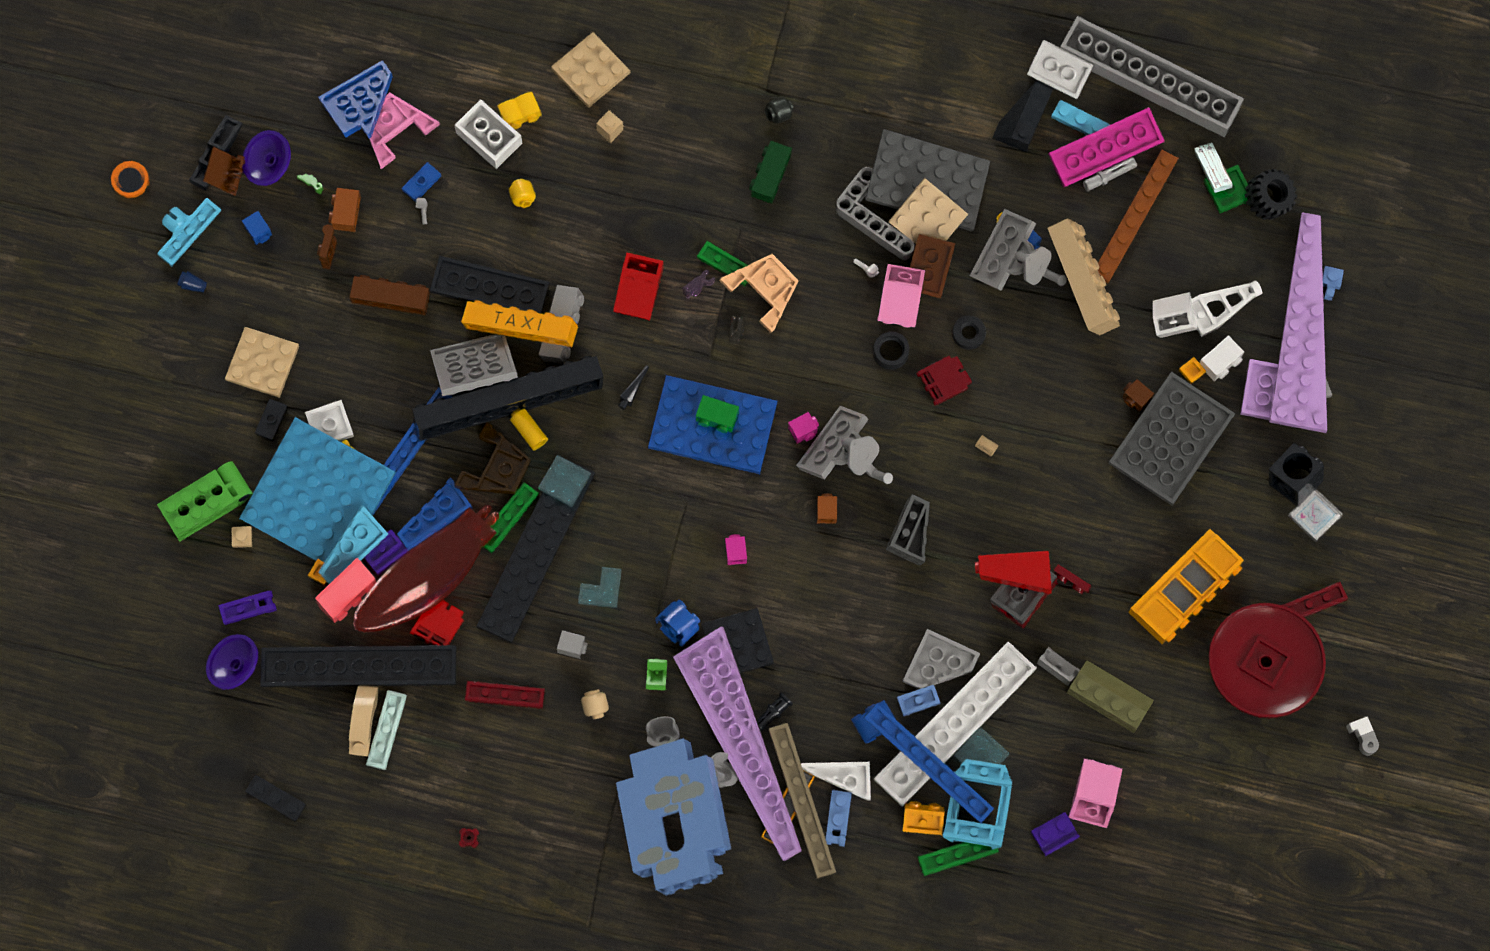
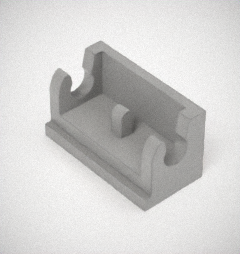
M1050 647L1046 649L1037 663L1068 687L1080 671V669L1070 664Z

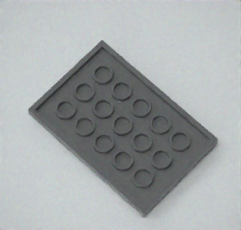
M883 129L865 200L898 210L925 178L968 213L958 228L973 231L990 161Z
M1171 372L1108 464L1173 506L1235 413Z

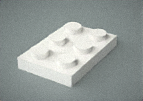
M1044 40L1027 74L1077 99L1094 65Z

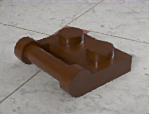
M327 224L322 228L324 239L322 244L318 246L317 255H319L322 267L330 269L337 246V239L334 236L332 225Z

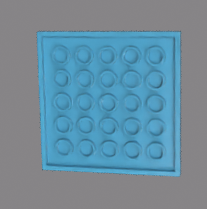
M295 417L239 519L316 561L319 559L325 562L361 505L371 515L374 514L396 472Z

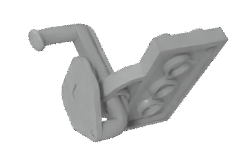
M1006 209L1001 214L970 274L972 278L1000 291L1010 274L1019 275L1024 273V280L1032 285H1036L1042 276L1056 282L1060 286L1065 285L1067 281L1065 275H1059L1047 269L1051 260V252L1042 246L1035 250L1033 245L1027 241L1036 223Z
M839 406L796 465L800 470L824 480L835 465L848 464V467L856 475H862L866 472L870 477L883 481L886 484L891 483L893 480L891 473L878 471L872 465V462L879 453L878 443L871 436L861 437L858 434L869 419L864 414Z

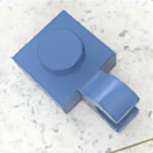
M1325 266L1323 271V286L1326 287L1324 299L1332 301L1335 289L1339 290L1341 287L1344 270Z

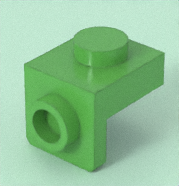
M648 659L646 689L666 690L667 660Z

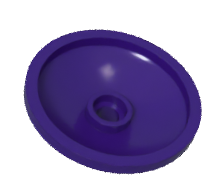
M272 130L263 131L254 136L246 146L243 154L246 161L243 164V171L246 177L256 185L267 186L277 182L286 172L290 162L291 151L287 139L282 134Z
M240 634L231 635L220 641L213 648L207 660L206 674L209 681L217 688L224 690L233 689L243 684L252 675L257 665L258 649L256 644L249 637Z

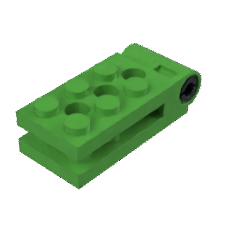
M230 461L219 467L217 471L213 470L160 502L157 506L180 542L245 503L253 493L233 461ZM217 491H222L220 495H214ZM200 501H206L204 505L198 506ZM189 511L187 515L181 516L182 512Z

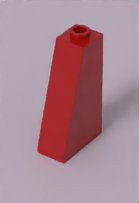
M1049 551L978 556L979 562H975L976 574L979 573L981 580L1052 594Z

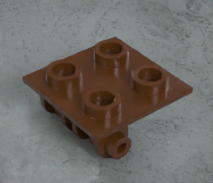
M213 147L203 182L236 196L241 174L243 173V164L246 162L244 160L245 157L238 155L236 158Z

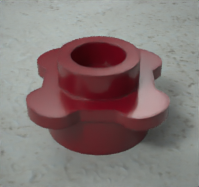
M462 828L459 832L461 835L459 845L462 848L466 846L476 848L479 844L477 841L479 831L476 828L472 830Z

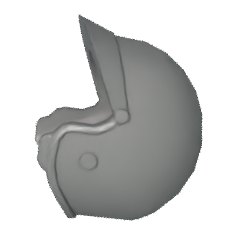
M657 717L650 720L646 725L647 742L653 747L679 740V728L672 717Z
M726 752L714 754L710 758L714 761L719 788L734 785L738 780V776L732 765L725 761L728 759V754Z

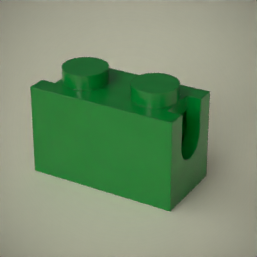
M703 395L696 413V422L703 427H715L717 431L722 433H732L739 414V406Z

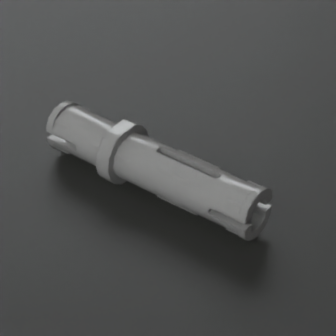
M1131 157L1103 172H1097L1095 176L1083 181V186L1087 192L1100 185L1104 186L1108 181L1136 168L1137 163Z

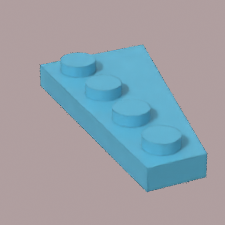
M361 505L318 572L328 584L356 558L361 561L388 535L385 529L364 506Z

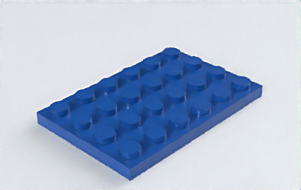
M666 375L648 449L760 474L777 401ZM703 395L739 406V414L732 433H722L717 431L715 427H703L696 422V413Z

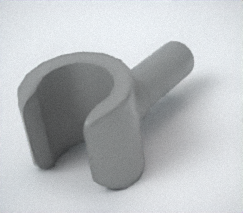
M417 198L416 208H421L422 224H427L426 209L428 203L425 198Z

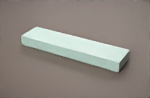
M387 690L366 762L367 766L386 770L407 698L406 694Z

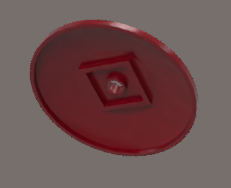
M1252 604L1233 612L1216 630L1209 649V669L1217 690L1233 707L1255 717L1278 718L1300 710L1315 696L1325 674V651L1315 628L1296 611L1278 604ZM1268 658L1271 661V666H1262L1261 659Z

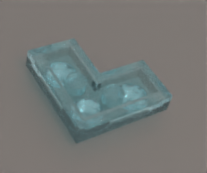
M602 567L600 585L581 583L578 604L617 608L622 569Z

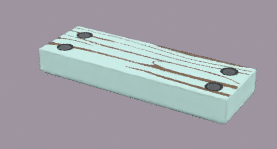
M1213 143L1194 148L1195 154L1214 193L1232 188V182Z

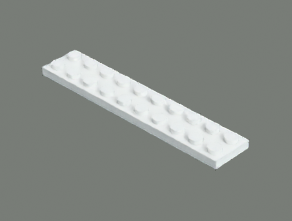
M1007 642L915 737L945 764L1037 668L1011 643ZM902 752L874 778L902 807L930 779Z

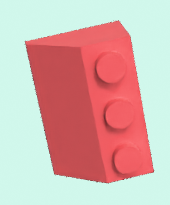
M356 558L315 597L318 607L335 623L338 620H343L348 614L347 611L352 606L356 607L362 601V596L366 593H371L375 589L377 582L363 563Z

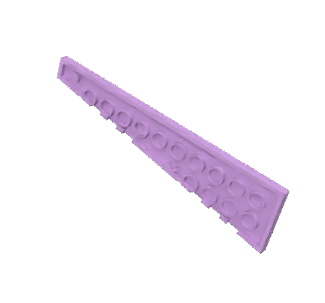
M1302 212L1269 423L1326 433L1327 406L1321 216Z
M720 627L673 656L721 747L728 754V760L782 860L786 861L802 850L724 627Z

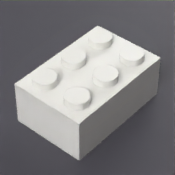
M481 99L455 124L456 133L496 169L522 144L521 135Z

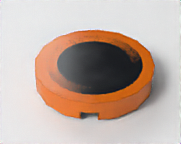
M126 161L119 164L113 170L111 184L117 194L125 198H136L145 192L149 184V175L145 167L140 163Z

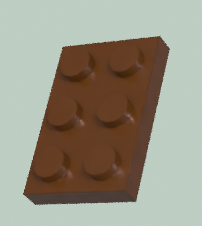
M923 234L918 235L910 268L925 270L922 294L941 298L956 243Z

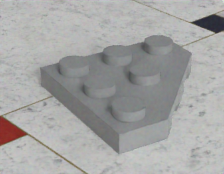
M927 629L903 682L914 688L922 689L971 673L980 653Z

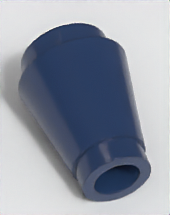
M182 271L178 281V286H181V289L204 293L207 282L189 271L187 273Z

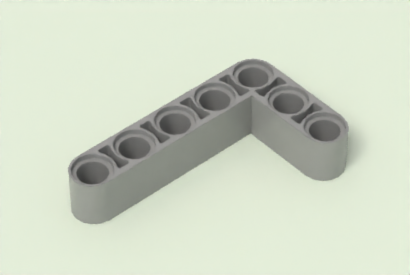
M864 167L838 198L836 212L844 220L902 260H908L914 252L913 241L860 204L867 194L870 180L866 181L862 177H871L873 170L870 167ZM859 190L860 194L854 195L851 191ZM847 204L849 205V208L843 209L840 207V205ZM861 214L865 218L858 220L855 216ZM877 225L880 229L872 230L870 227ZM893 236L895 240L888 241L885 237ZM906 246L910 251L904 252L901 250V247Z

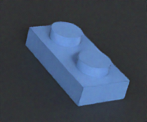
M934 685L897 697L903 717L940 704Z

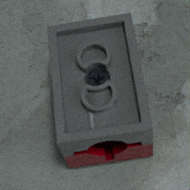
M1050 571L1051 589L1053 590L1058 582L1057 576ZM1001 584L990 600L994 609L1024 629L1032 615L1040 608L1044 599L1049 594Z

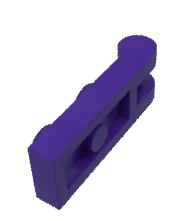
M265 591L219 605L224 625L276 611V604L272 601V591ZM264 600L265 605L260 607L259 601Z

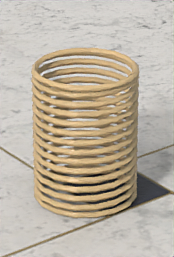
M982 435L975 447L991 457L996 451L998 444Z

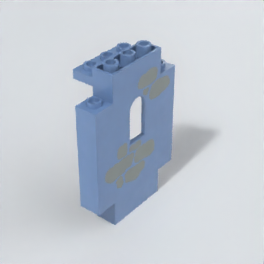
M684 738L631 754L630 760L634 777L616 782L633 873L641 877L653 875L656 890L664 895L673 894L675 890L680 888L690 889L698 883H710L712 879L718 877L717 875L723 874L722 866L715 863L714 856L723 855L725 851L731 849L713 759L707 755L694 759L691 743ZM679 812L684 835V846L681 850L673 852L667 845L662 817Z

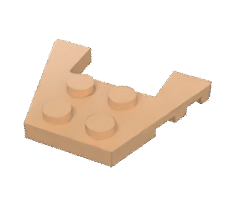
M773 254L719 280L730 292L746 280L766 300L772 309L759 322L770 333L774 331L798 283L797 278Z

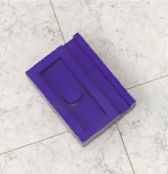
M392 529L364 557L377 575H380L409 553Z
M1066 812L1031 831L1045 857L1080 837Z

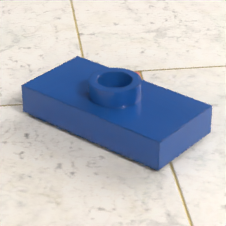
M427 162L402 187V191L416 202L417 198H420L441 177V173Z

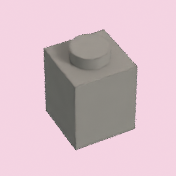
M562 630L557 653L580 659L581 654H585L588 645L585 642V636Z

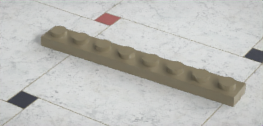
M788 723L769 728L816 878L834 874L836 870Z

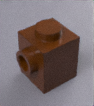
M1136 379L1133 383L1129 382L1125 386L1122 398L1126 405L1131 408L1134 407L1137 411L1141 412L1151 401L1154 393Z

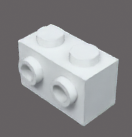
M1228 335L1201 359L1200 364L1213 381L1218 378L1222 379L1229 373L1228 369L1232 365L1236 367L1243 360L1241 357L1244 351Z

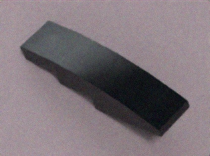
M227 115L224 117L209 140L207 149L199 159L198 167L189 179L191 184L205 191L208 189L210 184L203 182L212 148L215 147L229 153L243 125L242 122Z

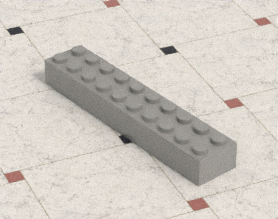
M1078 16L1060 47L1093 64L1092 72L1224 138L1244 98Z

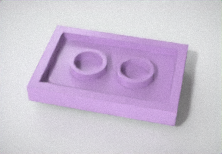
M1253 359L1249 360L1240 415L1270 420L1278 364Z

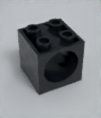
M1295 443L1269 469V485L1297 507L1323 482L1324 478L1323 462L1317 457L1313 458L1308 454L1306 448ZM1293 468H1301L1306 470L1309 475L1304 479L1296 480L1289 478L1286 472Z

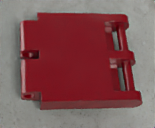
M949 355L916 373L925 384V390L929 391L933 398L934 406L968 390L967 385L972 383L966 370L961 373L959 372L963 369V365L958 356L951 358Z

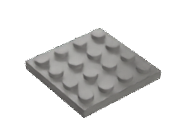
M494 334L430 350L442 396L454 395L466 390L471 391L478 387L491 386L494 383L518 378L504 335Z

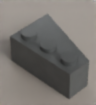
M913 494L907 499L885 550L919 566L925 562L930 502Z

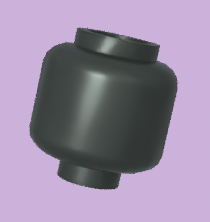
M778 97L767 103L764 110L765 116L769 121L779 124L791 118L793 105L785 97Z

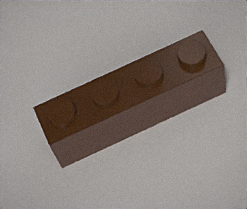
M366 275L354 276L350 293L351 303L420 315H426L430 297L429 288H426L424 285L416 284L412 286L403 281L394 283L389 282L385 278H378L376 280Z

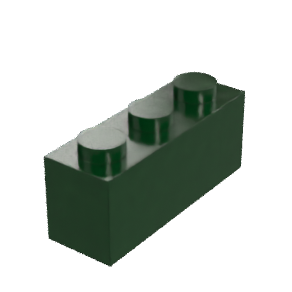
M770 141L769 146H765L762 153L764 157L763 162H759L755 173H758L756 180L752 179L749 186L751 197L770 204L773 203L790 160L792 148Z

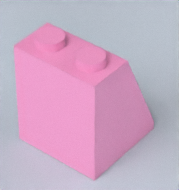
M888 264L878 321H882L885 324H899L903 327H915L925 270Z
M1084 759L1069 818L1107 828L1115 807L1122 769L1113 765L1099 763L1095 760Z

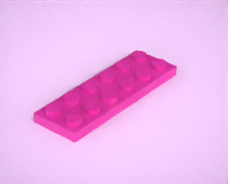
M1147 108L1048 153L1063 187H1066L1163 143L1164 139L1150 108Z

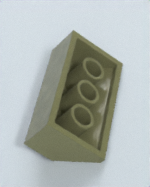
M1088 660L1067 694L1132 733H1135L1154 701Z

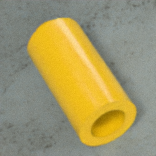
M519 408L511 414L512 418L510 421L532 450L539 449L548 441L546 435L526 409L521 410Z

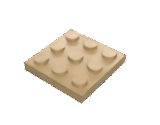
M594 32L551 66L554 73L588 108L630 74V70Z
M924 178L888 222L915 244L919 234L947 241L968 213Z
M245 327L225 380L280 398L299 344Z

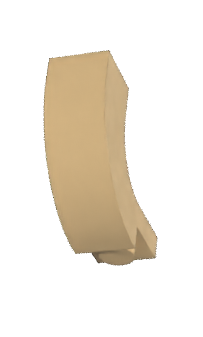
M358 686L350 723L349 754L369 756L372 721L378 699L377 686Z

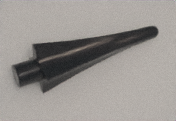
M646 365L632 384L620 395L621 399L619 401L621 402L618 405L620 409L625 410L627 405L632 406L649 366Z

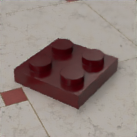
M1059 564L1054 569L1057 579L1065 584L1067 581L1073 584L1072 589L1080 594L1083 591L1085 593L1089 592L1091 585Z

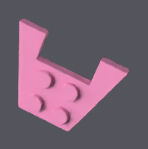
M391 93L386 95L373 135L370 138L381 169L396 158L386 146V143L413 122L425 136L440 125L437 120Z

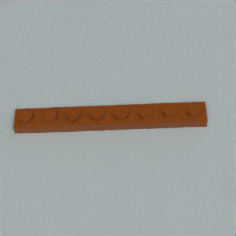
M1161 150L1098 262L1099 269L1097 270L1099 275L1103 276L1107 284H1109L1178 161L1177 157L1164 150Z

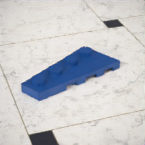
M450 477L446 485L434 494L432 500L428 504L426 503L416 516L412 517L397 533V536L408 551H410L473 508L460 489L455 488V483Z

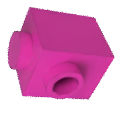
M809 412L788 422V429L797 444L803 440L810 441L816 437L815 434H817L819 424L814 416L811 417Z

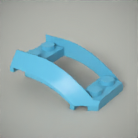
M966 759L961 764V767L954 772L963 781L1002 786L996 823L994 826L958 820L960 804L950 796L943 837L952 843L955 840L990 846L992 849L1002 847L1012 781L1005 765Z

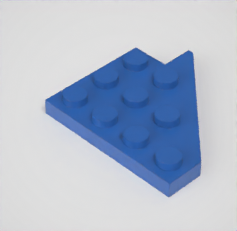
M382 60L318 97L345 138L360 129L364 131L369 139L372 137L393 76Z

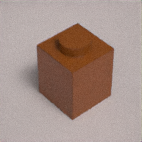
M832 494L818 496L817 523L836 524L837 496Z

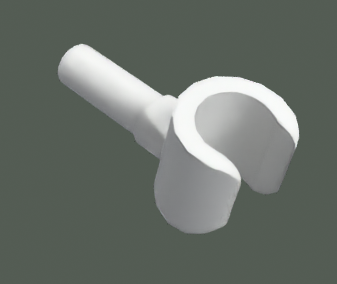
M857 259L853 261V263L863 268L871 278L879 273V269L875 264L868 267Z

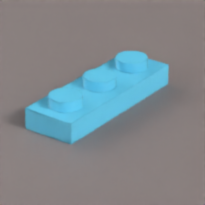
M1062 100L1059 101L1051 117L1085 135H1090L1110 125Z

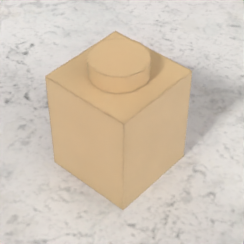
M608 111L596 123L597 132L610 143L623 131V122L611 111Z

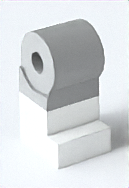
M1364 717L1346 726L1349 734L1355 732L1360 743L1359 750L1362 754L1369 756L1378 750L1379 742L1368 717Z

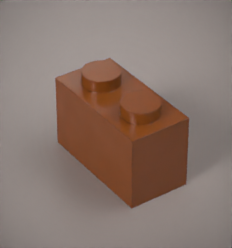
M337 188L336 194L332 195V205H334L333 212L330 211L329 223H331L334 230L356 231L361 199L359 190Z

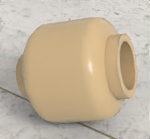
M599 689L584 693L585 696L581 699L584 714L592 716L593 719L604 717V713L609 709L606 694L600 692Z

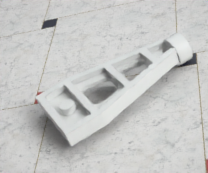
M1255 280L1248 284L1200 294L1192 298L1197 330L1201 337L1217 330L1254 297L1261 295L1262 289L1259 283ZM1238 293L1242 299L1241 302L1235 306H1230L1226 296ZM1216 300L1222 301L1225 311L1218 317H1213L1207 304Z

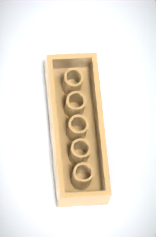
M1067 218L1049 227L1048 231L1088 330L1102 335L1119 327V314L1113 309L1111 304L1113 299L1109 292L1105 290L1106 282L1103 276L1099 275L1097 270L1099 265L1091 255V245L1084 238L1086 233L1083 226Z

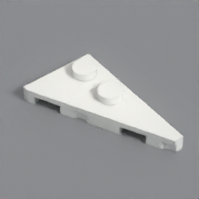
M870 762L801 763L803 771L867 801L871 800Z

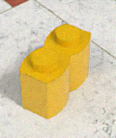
M532 92L522 94L515 99H510L497 105L502 119L513 129H518L524 122H535L541 116V111Z

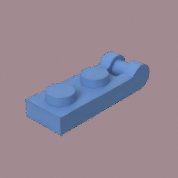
M832 790L826 832L827 845L834 843L845 847L851 792ZM833 831H839L840 836H833Z

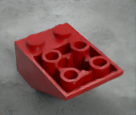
M626 253L613 312L650 320L664 269V261Z

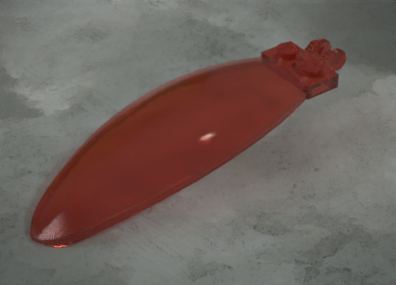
M485 505L477 514L468 508L455 523L435 532L409 550L384 573L359 604L354 614V628L360 632L385 630L414 619L440 603L465 578L476 561L482 546L484 547L495 536L496 532L490 526L496 523L500 514L494 512L484 521L483 518L491 512L492 507L490 505Z

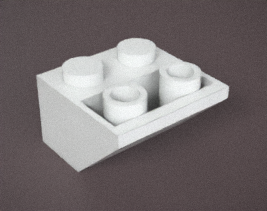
M1190 292L1153 301V320L1158 337L1162 338L1197 330Z

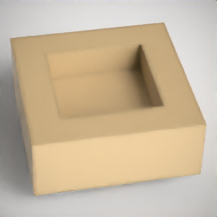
M251 526L232 527L233 548L252 547Z

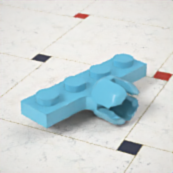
M208 198L190 216L183 213L177 207L170 209L169 215L166 214L162 223L172 232L173 236L157 255L171 267L221 212V209Z

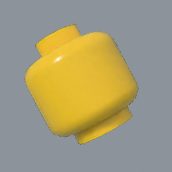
M525 179L515 180L509 188V194L515 206L529 207L536 198L531 182Z

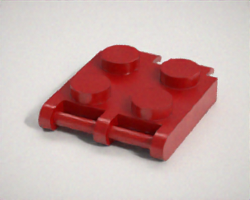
M436 597L434 602L429 601L410 634L413 636L416 634L424 639L427 644L431 643L435 646L441 644L449 645L464 622L461 618L464 612L453 605L447 610L449 603Z

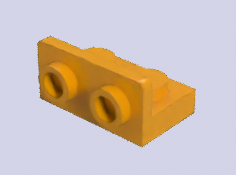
M915 801L905 804L904 832L942 835L944 807L936 803L921 805L920 802Z

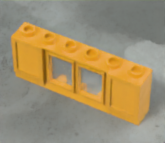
M1209 529L1130 608L1128 613L1161 644L1165 641L1169 643L1177 635L1175 631L1179 627L1183 629L1190 622L1188 618L1192 614L1196 616L1203 609L1201 605L1205 601L1209 603L1216 596L1214 592L1218 588L1222 590L1229 583L1228 578L1232 574L1236 576L1242 570L1241 564L1244 560L1217 534Z

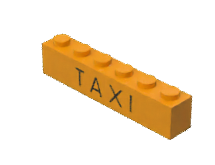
M478 300L474 302L467 301L461 321L465 328L469 330L567 347L573 346L578 325L570 316L557 317L552 313L540 314L530 309L522 311L517 307L510 306L505 308L495 303L487 305Z

